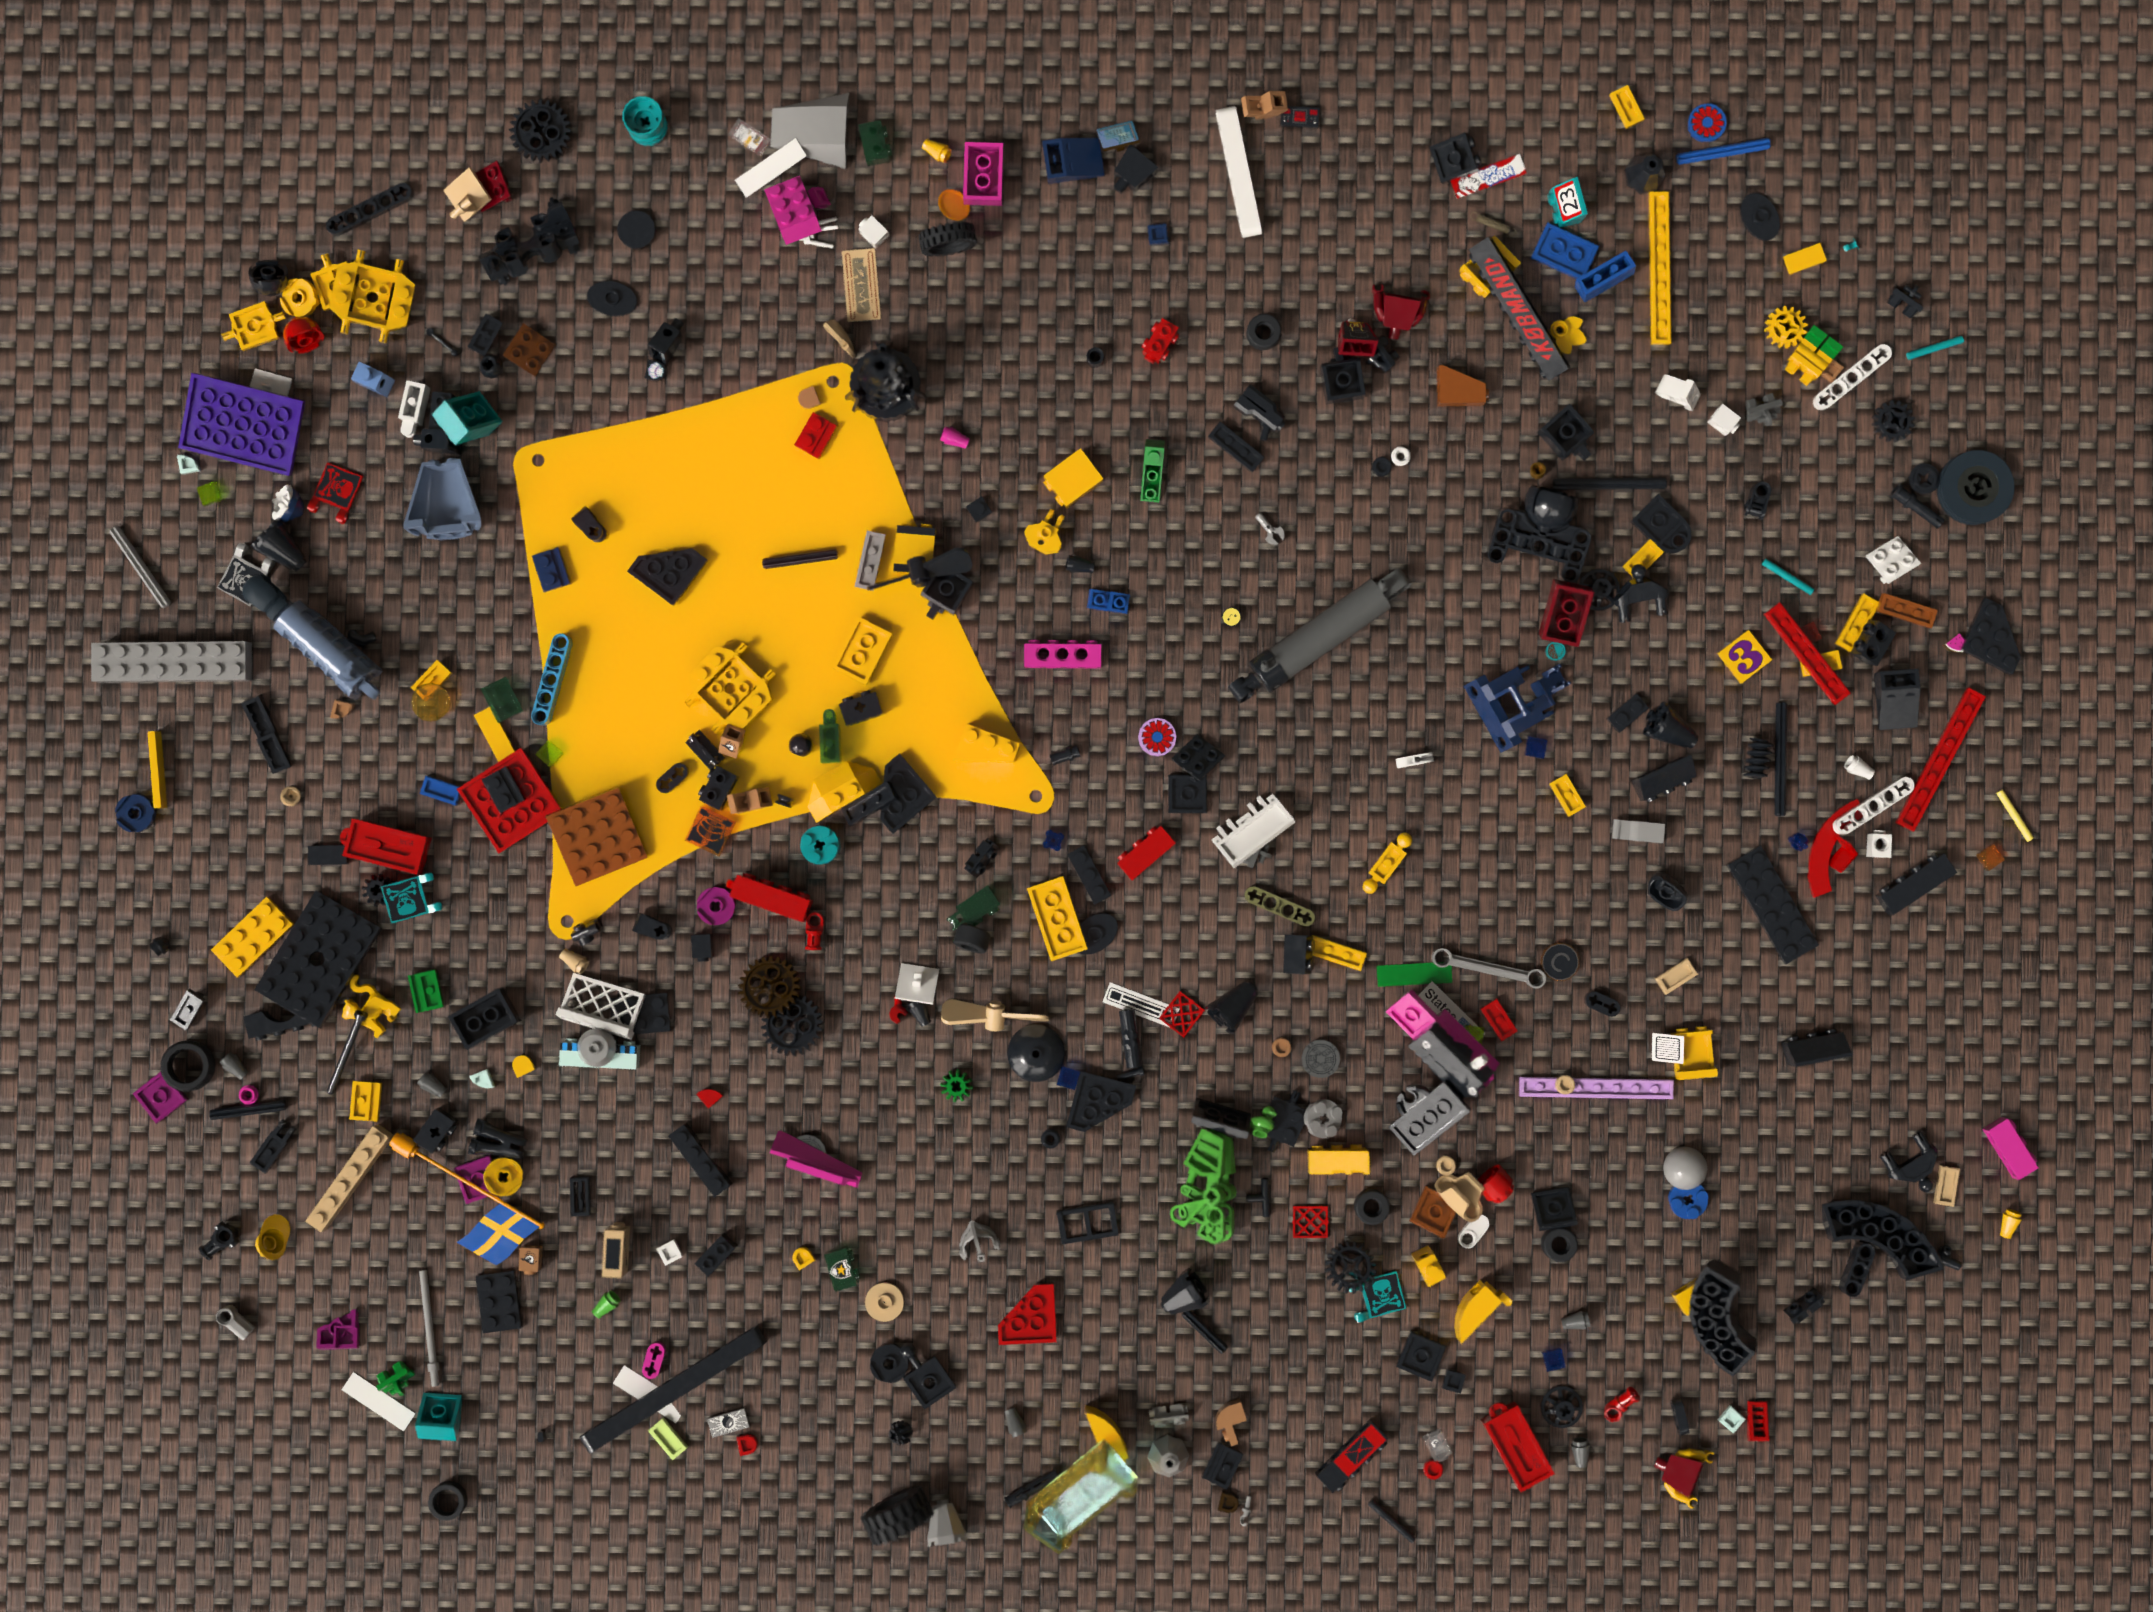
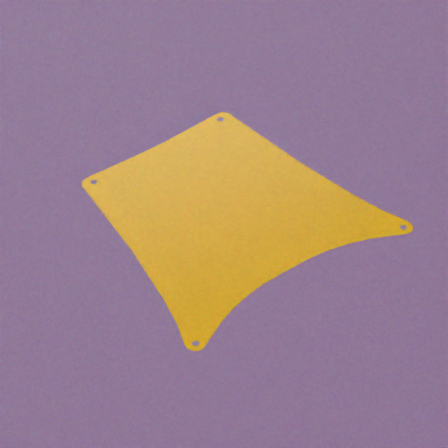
M835 363L721 399L655 417L540 441L522 447L516 453L513 468L519 496L542 670L544 671L551 642L556 634L567 635L573 642L553 717L547 725L552 794L563 809L619 787L648 856L644 860L575 887L553 835V870L548 922L552 933L563 940L572 939L571 933L576 925L579 923L586 925L598 918L628 891L650 875L680 857L703 847L705 839L717 841L718 839H710L711 833L721 834V839L723 833L724 837L756 826L810 812L807 805L813 780L846 761L874 768L881 782L884 783L885 765L900 753L937 798L967 800L1032 814L1047 812L1052 806L1054 791L1051 783L1016 734L989 685L956 614L952 616L944 611L943 614L938 612L934 620L928 618L926 615L931 608L927 605L929 601L920 595L924 587L918 588L912 585L910 578L876 588L874 591L854 587L867 531L886 535L876 583L905 575L894 573L893 571L897 525L902 526V523L905 522L913 523V527L917 526L875 420L867 417L861 411L857 410L854 413L852 408L855 402L845 400V395L851 391L849 382L851 381V372H853V368L848 364ZM828 377H838V386L835 388L829 387L827 385ZM814 386L821 405L811 409L803 408L798 401L799 393L806 388ZM812 412L838 426L819 460L794 446ZM536 454L542 455L544 457L543 465H533V456ZM584 506L596 516L597 520L605 528L607 536L604 541L597 543L590 540L571 520ZM596 529L594 530L595 536H598V530ZM558 547L560 548L571 584L544 593L532 556ZM692 548L708 560L675 606L627 572L637 557L642 555H653ZM828 549H836L838 552V559L770 569H764L762 565V559ZM857 617L892 633L867 685L832 668ZM561 638L558 641L560 648L566 645V639ZM744 642L749 648L741 654V659L760 677H763L770 669L776 674L768 681L772 701L744 728L746 730L744 741L737 758L722 754L725 759L717 766L739 776L731 794L769 787L773 806L745 813L731 814L728 799L722 811L699 800L700 795L698 793L703 785H707L709 781L707 776L710 769L685 743L691 734H695L700 730L719 751L721 736L726 727L724 726L717 734L714 733L711 728L718 723L719 718L700 699L696 700L690 708L684 701L692 693L687 676L716 646L733 651ZM557 656L553 659V665L559 666L561 658ZM729 662L703 689L706 690L732 663ZM550 675L548 678V683L552 685L556 682L555 675ZM729 683L725 688L726 692L733 694L736 686L733 683ZM871 690L872 693L876 692L884 715L847 727L839 706L840 703H843L842 699L853 696L854 699L861 697L860 693ZM546 693L544 695L545 703H548L551 700V695ZM749 694L729 714H731L749 696ZM858 703L856 710L862 713L866 705ZM965 724L1020 743L1014 763L952 760ZM798 733L806 734L813 743L812 751L805 757L798 756L789 751V740ZM677 763L686 765L689 774L682 783L670 793L658 791L656 782L667 770ZM677 767L675 769L677 773L673 777L683 776L684 768L680 769ZM670 778L668 781L662 780L661 783L663 785L661 788L669 789L668 784L672 779ZM1031 791H1040L1042 799L1039 802L1031 801ZM780 794L794 799L791 802L792 808L776 804L775 801L779 799L777 795ZM704 809L711 815L709 817L704 815L703 817L700 811ZM703 820L710 825V831L703 826ZM722 820H728L733 824L731 827L727 826L725 829L726 825L722 824ZM715 822H716V824L718 823V824H720V825H722V826H721V827H718L717 825H716V826H714V825H715ZM696 825L697 832L704 838L702 840L703 845L693 840H687L692 828ZM700 825H701L706 831H708V836H707V832H706V835H704V836L700 833V831H699V826H700ZM711 826H712V831H713V827H714V829H715V828L722 829V832H711ZM565 915L573 918V924L569 928H565L561 924V919Z

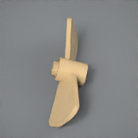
M949 999L943 1003L941 1020L947 1025L985 1022V1028L990 1031L1003 1030L1005 1018L1049 1021V1016L1005 1013V1005L997 1000L990 1001L986 1006Z

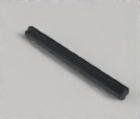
M1666 478L1553 479L1552 487L1554 490L1666 489L1667 480Z
M1778 702L1776 703L1774 814L1775 816H1785L1787 703Z

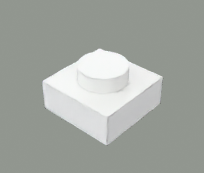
M675 1239L657 1248L665 1266L683 1257Z

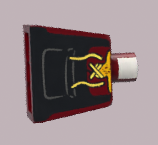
M1355 319L1343 321L1338 335L1339 355L1374 357L1378 339L1368 323L1356 322Z

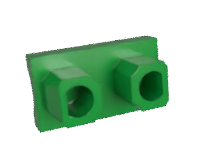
M399 1361L392 1366L395 1371L393 1376H390L388 1371H383L377 1375L379 1384L376 1388L379 1392L381 1390L384 1393L390 1392L392 1396L396 1393L400 1396L406 1394L405 1388L409 1386L407 1380L415 1376V1373L412 1369H408L404 1362Z

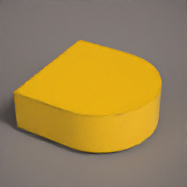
M526 1055L516 1057L512 1063L517 1078L536 1069L531 1058Z
M799 1247L793 1253V1262L799 1271L816 1260L810 1249L806 1247Z

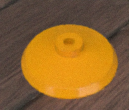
M947 189L938 198L939 208L947 218L960 221L968 216L970 205H964L961 192Z

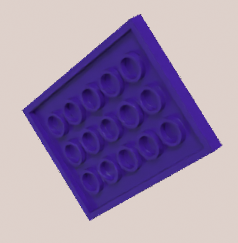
M191 373L178 448L292 476L305 400L198 373Z

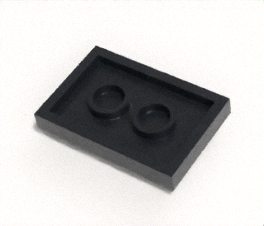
M668 993L645 995L633 1029L634 1035L671 1031ZM631 996L626 999L629 1007L636 1005L639 997ZM615 997L610 999L612 1002H614L621 997ZM624 1001L614 1005L618 1014L627 1009ZM610 1007L611 1017H613L615 1014ZM630 1013L619 1017L622 1024H630Z
M1200 1098L1195 1099L1191 1123L1199 1127L1214 1129L1219 1133H1228L1236 1138L1247 1139L1251 1113Z
M515 1270L476 1275L482 1332L491 1333L521 1329L522 1319Z

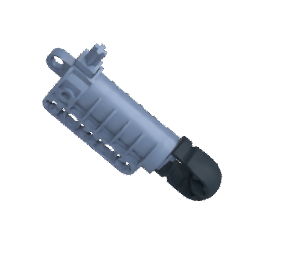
M264 574L254 575L245 582L242 588L243 598L262 612H266V615L275 622L274 630L283 638L288 639L293 647L298 648L303 656L309 658L316 667L324 671L327 677L333 679L335 684L349 698L358 700L362 695L361 690L373 700L380 695L381 692L369 681L372 678L378 677L383 670L353 643H350L321 614L314 609L308 608L302 601L295 603L288 601L283 592Z

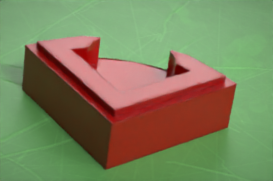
M705 1089L696 1094L708 1109L724 1096L719 1091L713 1089Z

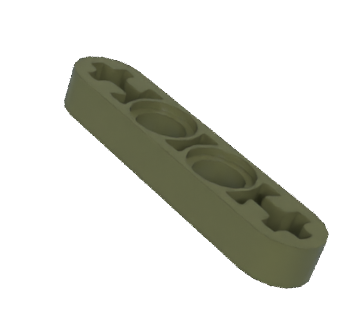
M1249 887L1244 893L1247 902L1302 926H1310L1315 920L1314 913L1311 910L1258 887ZM1256 890V894L1259 896L1265 893L1262 905L1258 904L1260 900L1257 898L1250 900L1248 892ZM1268 897L1275 898V907L1268 908L1265 905ZM1288 904L1294 909L1293 914L1290 916H1286L1283 913V907ZM1297 908L1301 909L1299 911L1301 914L1305 915L1308 912L1311 920L1303 923V918L1297 916V920L1293 919L1297 914Z

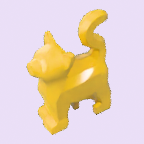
M354 975L349 982L350 988L357 993L369 992L370 997L362 1009L352 999H345L346 1004L343 1008L342 1017L346 1020L355 1019L353 1015L356 1010L366 1012L368 1014L367 1020L363 1021L361 1025L372 1029L375 1032L374 1037L379 1038L386 1031L385 1027L377 1020L380 1015L385 1014L387 1020L392 1023L402 1009L393 1001L386 999L374 986L370 984L359 986L357 984L359 975Z

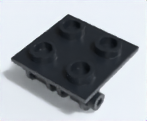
M1196 734L1171 760L1192 775L1190 779L1195 783L1206 776L1225 755Z

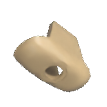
M1469 1172L1459 1177L1443 1175L1438 1178L1435 1188L1443 1200L1464 1220L1470 1223L1478 1220L1483 1212L1480 1198L1484 1187Z

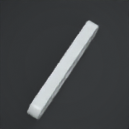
M1885 344L1874 348L1819 392L1813 399L1814 407L1818 410L1829 408L1888 361L1892 355L1891 348ZM1884 350L1886 352L1884 356L1880 357L1879 359H1874V357H1876L1880 353V351ZM1866 360L1872 364V368L1869 371L1862 367L1863 362ZM1850 372L1857 375L1856 382L1852 383L1848 380L1847 376ZM1835 384H1839L1842 387L1841 394L1833 392ZM1829 394L1831 397L1825 401V404L1820 405V398H1824Z
M1909 777L1895 780L1838 817L1833 823L1834 831L1839 835L1852 832L1910 794L1914 790L1913 780ZM1903 783H1907L1906 789L1897 791V788L1903 786ZM1888 790L1893 793L1891 801L1885 798V793ZM1872 800L1878 804L1876 811H1872L1869 807ZM1857 810L1863 815L1861 821H1857L1854 818V813ZM1851 822L1844 826L1845 829H1840L1841 823Z

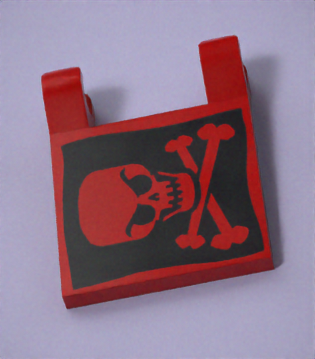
M327 463L314 495L307 505V509L312 513H317L320 501L340 508L335 518L336 521L345 524L363 476Z

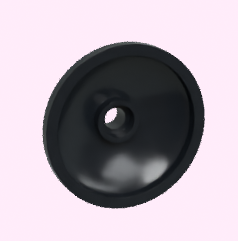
M1040 1024L1028 1025L1018 1030L1011 1038L1007 1051L1008 1061L1012 1070L1022 1079L1031 1082L1045 1081L1052 1078L1061 1069L1065 1058L1064 1044L1060 1036L1053 1029ZM1035 1050L1040 1053L1037 1058L1032 1055V1052Z

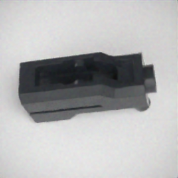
M1251 384L1233 406L1245 417L1252 416L1260 422V425L1263 427L1260 436L1262 441L1268 440L1270 430L1273 433L1276 430L1280 431L1286 424L1283 421L1285 416L1277 411L1276 403Z

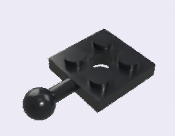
M906 1343L901 1347L900 1353L902 1357L909 1359L915 1367L903 1379L924 1410L956 1389L955 1383L935 1355L921 1364L915 1355L916 1349L914 1345ZM933 1378L935 1384L932 1387H928L924 1384L925 1379Z

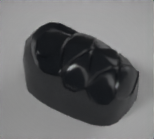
M1657 872L1650 878L1648 894L1657 903L1671 911H1678L1686 904L1688 893L1676 879L1664 872Z

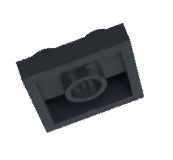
M1462 133L1429 147L1442 184L1480 171L1481 159L1478 154L1475 155L1473 150L1476 147L1475 141L1467 133Z

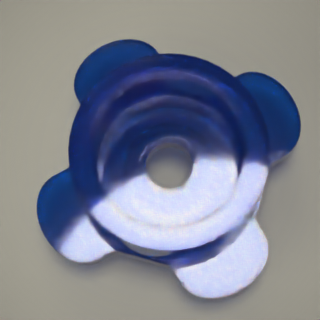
M1052 830L1046 831V840L1043 842L1044 848H1053L1055 851H1059L1064 835L1062 833H1053Z
M1796 833L1793 837L1789 836L1788 840L1794 849L1802 851L1808 848L1807 844L1809 841L1803 834Z

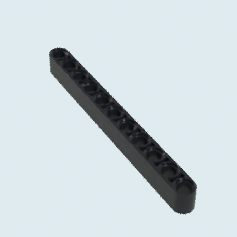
M758 1325L752 1327L581 1435L579 1437L588 1453H593L768 1341Z

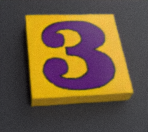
M1749 630L1745 631L1717 653L1740 684L1772 661Z

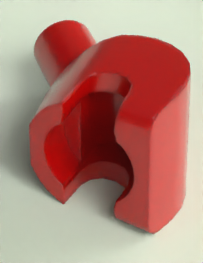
M894 996V1007L891 1008L889 1017L891 1021L898 1024L900 1020L897 1014L901 1013L906 1016L908 1012L902 1007V1000L895 999Z

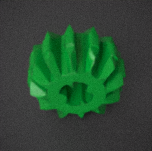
M959 1069L956 1070V1076L950 1070L949 1075L951 1078L944 1075L943 1079L947 1083H940V1086L947 1087L941 1093L949 1092L946 1097L947 1100L952 1095L954 1096L953 1102H957V1096H959L961 1101H964L963 1094L968 1097L970 1096V1093L965 1089H973L972 1085L966 1084L971 1082L972 1079H964L967 1075L966 1072L963 1073L962 1077L959 1076ZM955 1081L956 1083L959 1081L961 1083V1090H958V1088L956 1091L953 1090L954 1085L952 1082Z

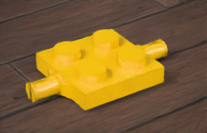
M329 254L321 255L325 267L311 273V277L324 311L330 310L329 304L337 266L347 264L348 262L332 264ZM356 282L354 285L351 302H353L355 299L357 290Z
M265 301L229 314L232 330L221 333L222 338L226 341L235 337L242 351L279 339L276 322L286 319L285 313L282 311L272 315Z

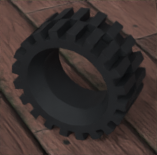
M918 1485L904 1489L899 1493L893 1494L891 1497L885 1498L882 1502H878L874 1507L864 1512L860 1519L873 1545L880 1546L883 1543L887 1544L890 1541H895L899 1537L913 1532L917 1527H921L924 1525V1522H928L934 1516V1511L922 1486Z

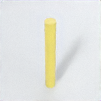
M2001 789L1996 792L2026 841L2032 840L2034 838L2004 790Z

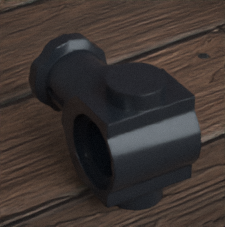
M223 1221L213 1228L215 1232L211 1235V1240L198 1248L201 1255L207 1260H211L213 1255L219 1250L223 1251L227 1247L232 1249L240 1243L238 1240L240 1238L238 1230L234 1226L229 1225V1223L225 1224ZM224 1231H228V1232H229V1234H230V1239H229V1240H227V1239L224 1237V1235H223Z

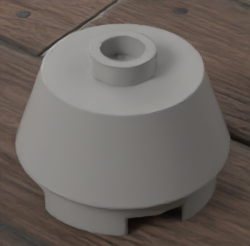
M595 1028L586 1031L580 1037L577 1050L579 1057L585 1064L592 1067H601L613 1059L616 1052V1043L609 1032Z

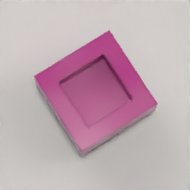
M812 187L807 191L810 196V202L815 208H826L831 205L823 187Z

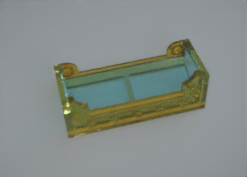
M1103 1439L1026 1503L1024 1530L1060 1554L1071 1546L1072 1535L1122 1494L1124 1498L1134 1496L1137 1492L1138 1478L1110 1443Z

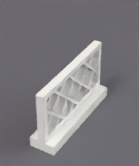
M573 973L561 1008L558 1007L556 1015L563 1020L593 1029H603L610 1034L632 1040L634 1035L633 1029L645 994ZM577 979L583 980L586 985L585 988L576 991L574 987ZM600 985L604 992L594 997L591 988ZM588 990L592 999L582 1003L579 995ZM615 990L619 991L621 998L612 1002L608 994ZM606 995L610 1004L599 1008L596 1000ZM631 996L639 997L637 1004L629 1007L626 999ZM576 997L580 1005L573 1009L567 1007L569 1000ZM624 1001L627 1009L618 1014L614 1005ZM594 1002L597 1011L591 1014L587 1013L584 1007ZM611 1007L615 1016L609 1019L604 1018L602 1012ZM630 1013V1024H622L619 1017Z

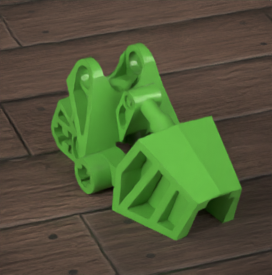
M1203 1127L1183 1163L1189 1167V1175L1186 1184L1181 1187L1180 1191L1193 1201L1174 1206L1171 1209L1170 1216L1174 1222L1182 1227H1186L1188 1224L1200 1223L1201 1227L1197 1235L1210 1243L1217 1244L1229 1240L1234 1235V1209L1230 1204L1226 1203V1201L1234 1199L1237 1193L1235 1186L1229 1183L1230 1174L1236 1173L1233 1139L1223 1133L1216 1132L1214 1129ZM1198 1175L1208 1176L1205 1191L1193 1185ZM1222 1207H1226L1229 1210L1227 1218H1225V1212ZM1177 1208H1179V1216L1182 1219H1177L1174 1215Z

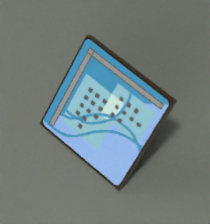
M1133 120L1096 129L1103 152L1117 149V152L1125 150L1124 146L1140 143Z

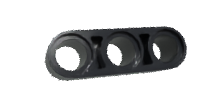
M1859 1241L1852 1248L1839 1283L1841 1292L1850 1297H1857L1862 1291L1875 1256V1249L1872 1245ZM1866 1246L1867 1253L1862 1256L1860 1251ZM1860 1265V1271L1855 1274L1854 1267ZM1853 1283V1290L1848 1292L1847 1285Z

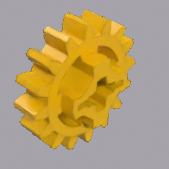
M1783 306L1781 311L1777 308L1774 310V313L1768 315L1771 320L1765 321V324L1769 325V327H1766L1764 331L1769 332L1766 338L1773 339L1772 345L1777 342L1778 348H1781L1784 344L1785 348L1788 349L1790 345L1794 347L1797 345V341L1801 342L1803 340L1801 335L1807 334V331L1803 330V328L1808 326V324L1802 322L1806 317L1799 316L1800 310L1795 313L1794 307L1787 310V307ZM1785 315L1783 320H1776L1779 316ZM1789 335H1796L1792 339H1787Z

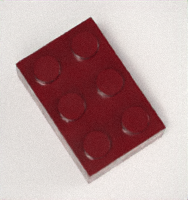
M1553 579L1538 633L1540 638L1579 647L1594 594L1592 588Z

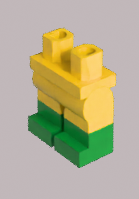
M1815 325L1808 330L1803 340L1787 359L1789 362L1785 367V370L1792 375L1797 369L1801 370L1804 374L1799 380L1806 386L1822 374L1843 348L1841 344L1829 337L1815 353L1816 349L1827 337V334Z

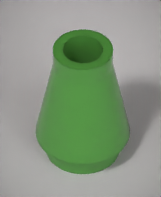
M611 1290L605 1292L592 1310L594 1316L600 1319L603 1315L617 1308L620 1302L619 1296Z

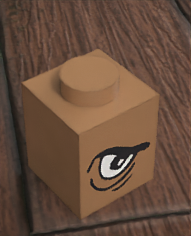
M727 724L721 736L718 753L737 758L743 745L746 730Z
M523 1245L520 1247L519 1271H524L526 1275H534L542 1269L543 1246Z

